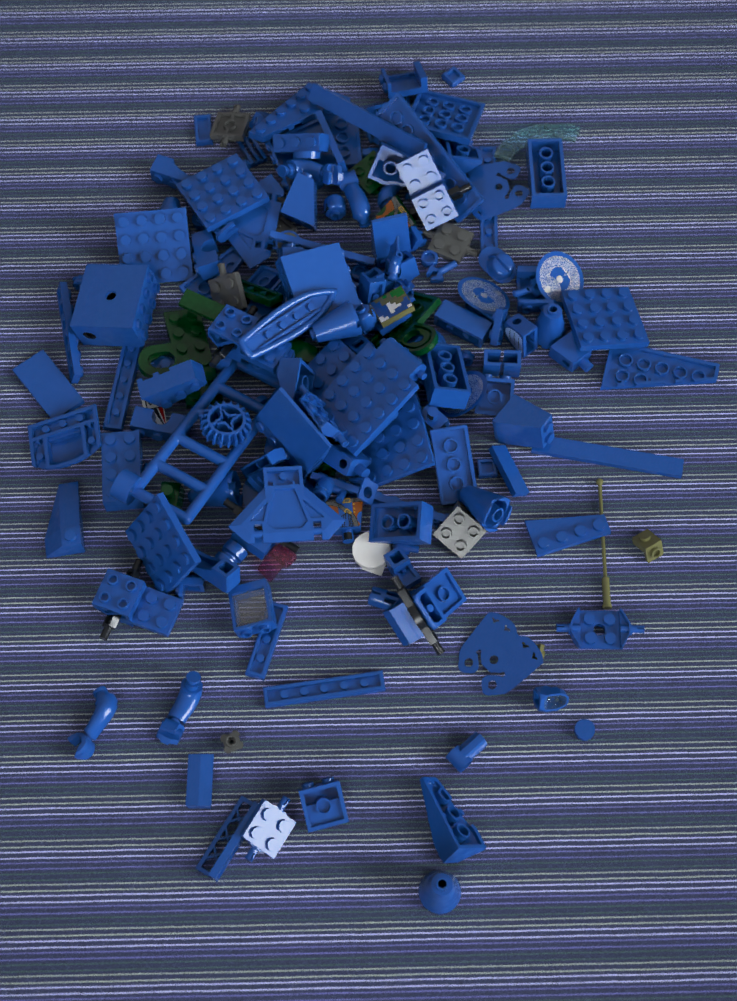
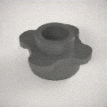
M233 730L232 733L227 735L223 734L220 737V741L224 744V752L227 754L243 748V742L240 741V733L237 730Z

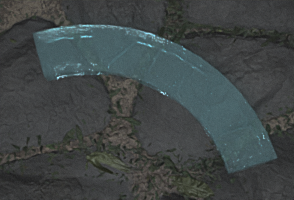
M545 123L526 127L513 133V136L505 139L495 151L494 157L511 162L516 153L527 146L528 139L562 138V140L575 143L581 127L559 123V125Z

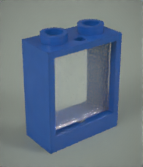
M265 578L237 585L228 592L233 630L239 638H249L257 633H269L273 629H277L271 587Z

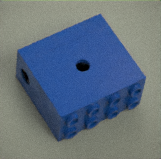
M86 264L70 327L83 345L145 346V341L148 340L149 325L152 324L153 309L156 308V297L160 292V284L156 281L149 266Z

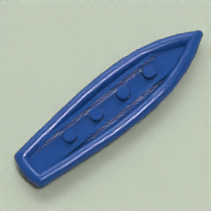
M315 289L286 301L238 339L240 349L249 360H253L303 334L311 328L313 323L326 314L335 300L338 289Z

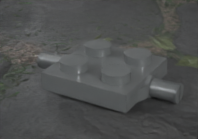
M234 104L232 111L218 112L209 135L211 140H221L220 147L222 148L227 147L228 141H244L251 121V114L239 112L241 109L239 104Z
M445 222L439 225L435 232L427 231L426 228L423 231L422 236L431 238L427 250L436 252L438 257L448 261L455 260L459 265L467 254L476 258L479 254V250L470 247L474 233Z
M225 263L217 264L220 275L208 281L213 301L224 306L228 304L239 310L247 308L240 273H227Z

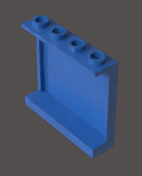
M322 110L315 112L316 120L284 133L329 134V152L321 153L320 160L312 161L322 165L327 163L339 164L342 166L343 173L348 171ZM273 139L264 142L267 151L272 152L269 156L273 165L277 164L279 166L285 164L287 160L293 159V154L273 153ZM284 177L280 181L284 191L290 190L294 179ZM314 180L316 185L321 183L320 181Z
M339 242L281 256L276 260L275 265L287 300L315 289L336 288L338 293L326 314L349 300V303L354 308L362 304L356 292V284L352 281L350 275V267L346 264L344 250L340 247Z

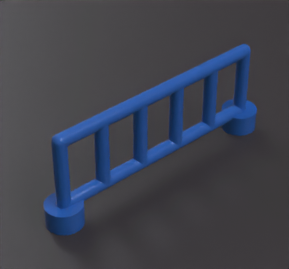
M228 356L221 359L216 366L221 372L143 472L137 475L128 469H123L113 482L110 496L126 505H130L135 498L148 505L155 495L144 490V488L154 475L160 472L198 493L186 511L170 504L180 523L184 525L191 524L258 433L254 421L258 413L280 388V384L246 373L249 362L242 360L240 363ZM236 369L275 388L265 404L225 384ZM218 393L257 413L252 420V429L248 439L244 440L243 444L238 443L236 448L233 446L226 456L186 436L198 418L200 419L203 415L204 409L208 407ZM178 445L218 465L206 484L165 462Z

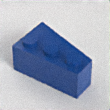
M191 359L169 367L170 371L160 375L159 372L153 373L152 378L144 381L142 378L136 380L140 398L164 409L170 408L174 403L185 399L186 396L200 390L201 387L207 384L203 365Z

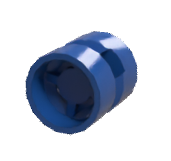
M228 539L223 545V552H217L214 558L223 559L226 557L237 564L243 562L248 553L236 541Z

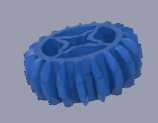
M223 400L221 404L216 401L214 406L209 404L208 409H204L203 415L200 417L202 436L206 437L207 442L212 441L213 446L219 444L220 449L223 445L229 449L230 445L236 448L238 443L243 444L244 440L248 439L252 429V420L249 412H246L245 407L240 408L239 403L233 405L232 401L225 403Z

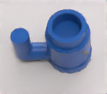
M320 477L312 491L324 503L332 493L337 494L335 501L339 504L343 502L347 495V491L335 486L334 481L329 477Z

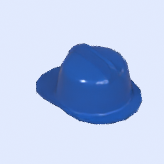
M493 246L486 247L480 252L478 257L479 265L493 280L502 284L513 280L516 276V265L508 254Z

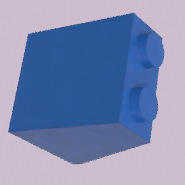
M297 172L280 212L285 219L316 232L317 186L314 179H312V175L306 172L302 174Z
M515 394L492 420L495 441L500 444L544 449L547 444L553 441L555 436L552 414Z

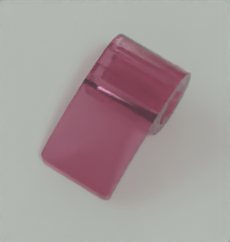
M278 544L260 564L258 570L268 581L272 582L283 567L288 568L295 562L297 555L288 548Z

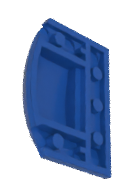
M96 404L27 426L31 462L35 468L39 467L46 470L66 468L89 458L102 446Z

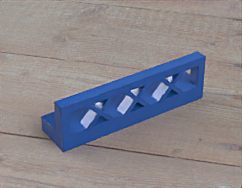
M244 796L240 797L199 861L196 870L218 882L244 841V838L239 836L259 803L256 801L253 803ZM244 802L250 806V809L245 816L240 817L239 808ZM239 822L235 833L229 835L227 830L229 824ZM227 840L228 844L222 853L217 854V843ZM215 858L216 863L210 872L203 868L206 860Z

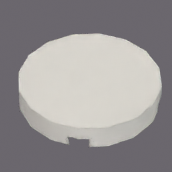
M369 532L359 535L352 546L355 562L360 567L368 570L383 567L386 564L383 555L391 551L390 544L370 543Z

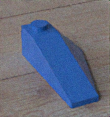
M441 139V145L464 174L482 164L481 152L478 147L473 146V140H471L470 145H461L457 142Z
M381 142L367 177L383 185L406 187L396 167V163L410 157V155ZM439 170L442 178L444 179L446 173Z
M78 481L59 484L45 536L46 558L86 552Z
M422 777L420 783L432 839L442 862L458 863L485 850L487 847L477 828L473 824L470 826L463 818L465 813L461 808L458 810L453 805L451 795L437 777Z

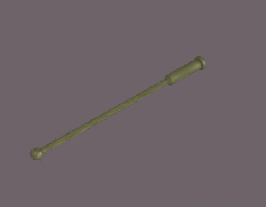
M598 478L596 484L598 485L599 513L601 515L603 514V479ZM605 536L601 537L603 577L601 578L602 609L609 610L612 609L610 581L609 577H607Z

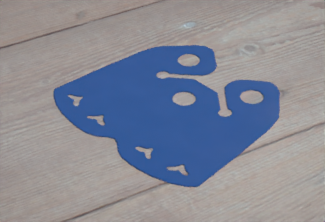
M501 161L480 165L467 172L470 175L468 179L485 199L483 203L472 211V214L478 220L484 221L514 209L523 203L529 195V189L522 185H515L509 194V198L506 199L505 196L510 189L508 181L497 176V173H500L509 179H515L520 173V166ZM513 168L514 173L508 174L507 169ZM497 184H501L503 188L501 190H496L495 186ZM521 190L523 195L518 197L515 195V192Z
M489 612L461 647L458 667L463 673H475L479 668L478 654L476 652L481 650V664L489 672L505 673L504 677L500 675L484 676L481 681L482 691L488 696L501 695L511 691L543 663V656L537 645L529 637L517 634L516 626L512 621L501 614ZM492 617H493L495 620H499V622L493 623ZM505 625L508 629H510V631H504ZM522 642H524L525 645H528L529 647L523 648ZM533 652L535 653V657L538 658L537 660L534 658L532 659ZM491 656L498 657L496 664L490 663ZM468 658L473 660L471 667L465 666L464 662ZM490 681H495L497 683V687L495 689H490L488 687V683Z

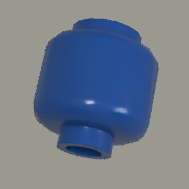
M332 194L325 198L324 215L328 219L340 220L346 215V200L344 197Z
M369 304L355 306L354 309L359 318L357 327H361L362 331L372 330L378 319L372 306Z

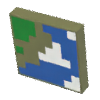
M402 286L369 303L383 328L415 311Z

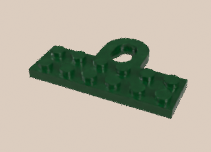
M414 291L413 297L415 301L412 304L415 311L411 312L412 316L384 336L377 331L369 341L377 349L380 346L381 339L392 337L403 347L409 349V352L416 357L430 352L436 346L439 337L432 326L424 323L442 303L440 298ZM421 335L424 337L419 342L407 343L414 336Z
M186 309L163 312L170 343L151 345L144 348L138 357V368L145 377L152 378L153 373L159 372L160 375L170 371L169 367L155 368L151 365V362L157 360L160 356H170L173 358L174 364L172 366L190 359L202 364L207 384L201 387L200 390L186 396L184 399L186 409H190L217 377L215 368L209 365L212 355L202 317ZM218 393L210 404L214 405L216 401L221 404L223 396Z

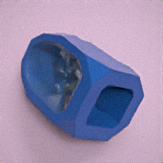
M545 685L533 689V702L538 711H557L564 708L569 702L567 693L558 687Z

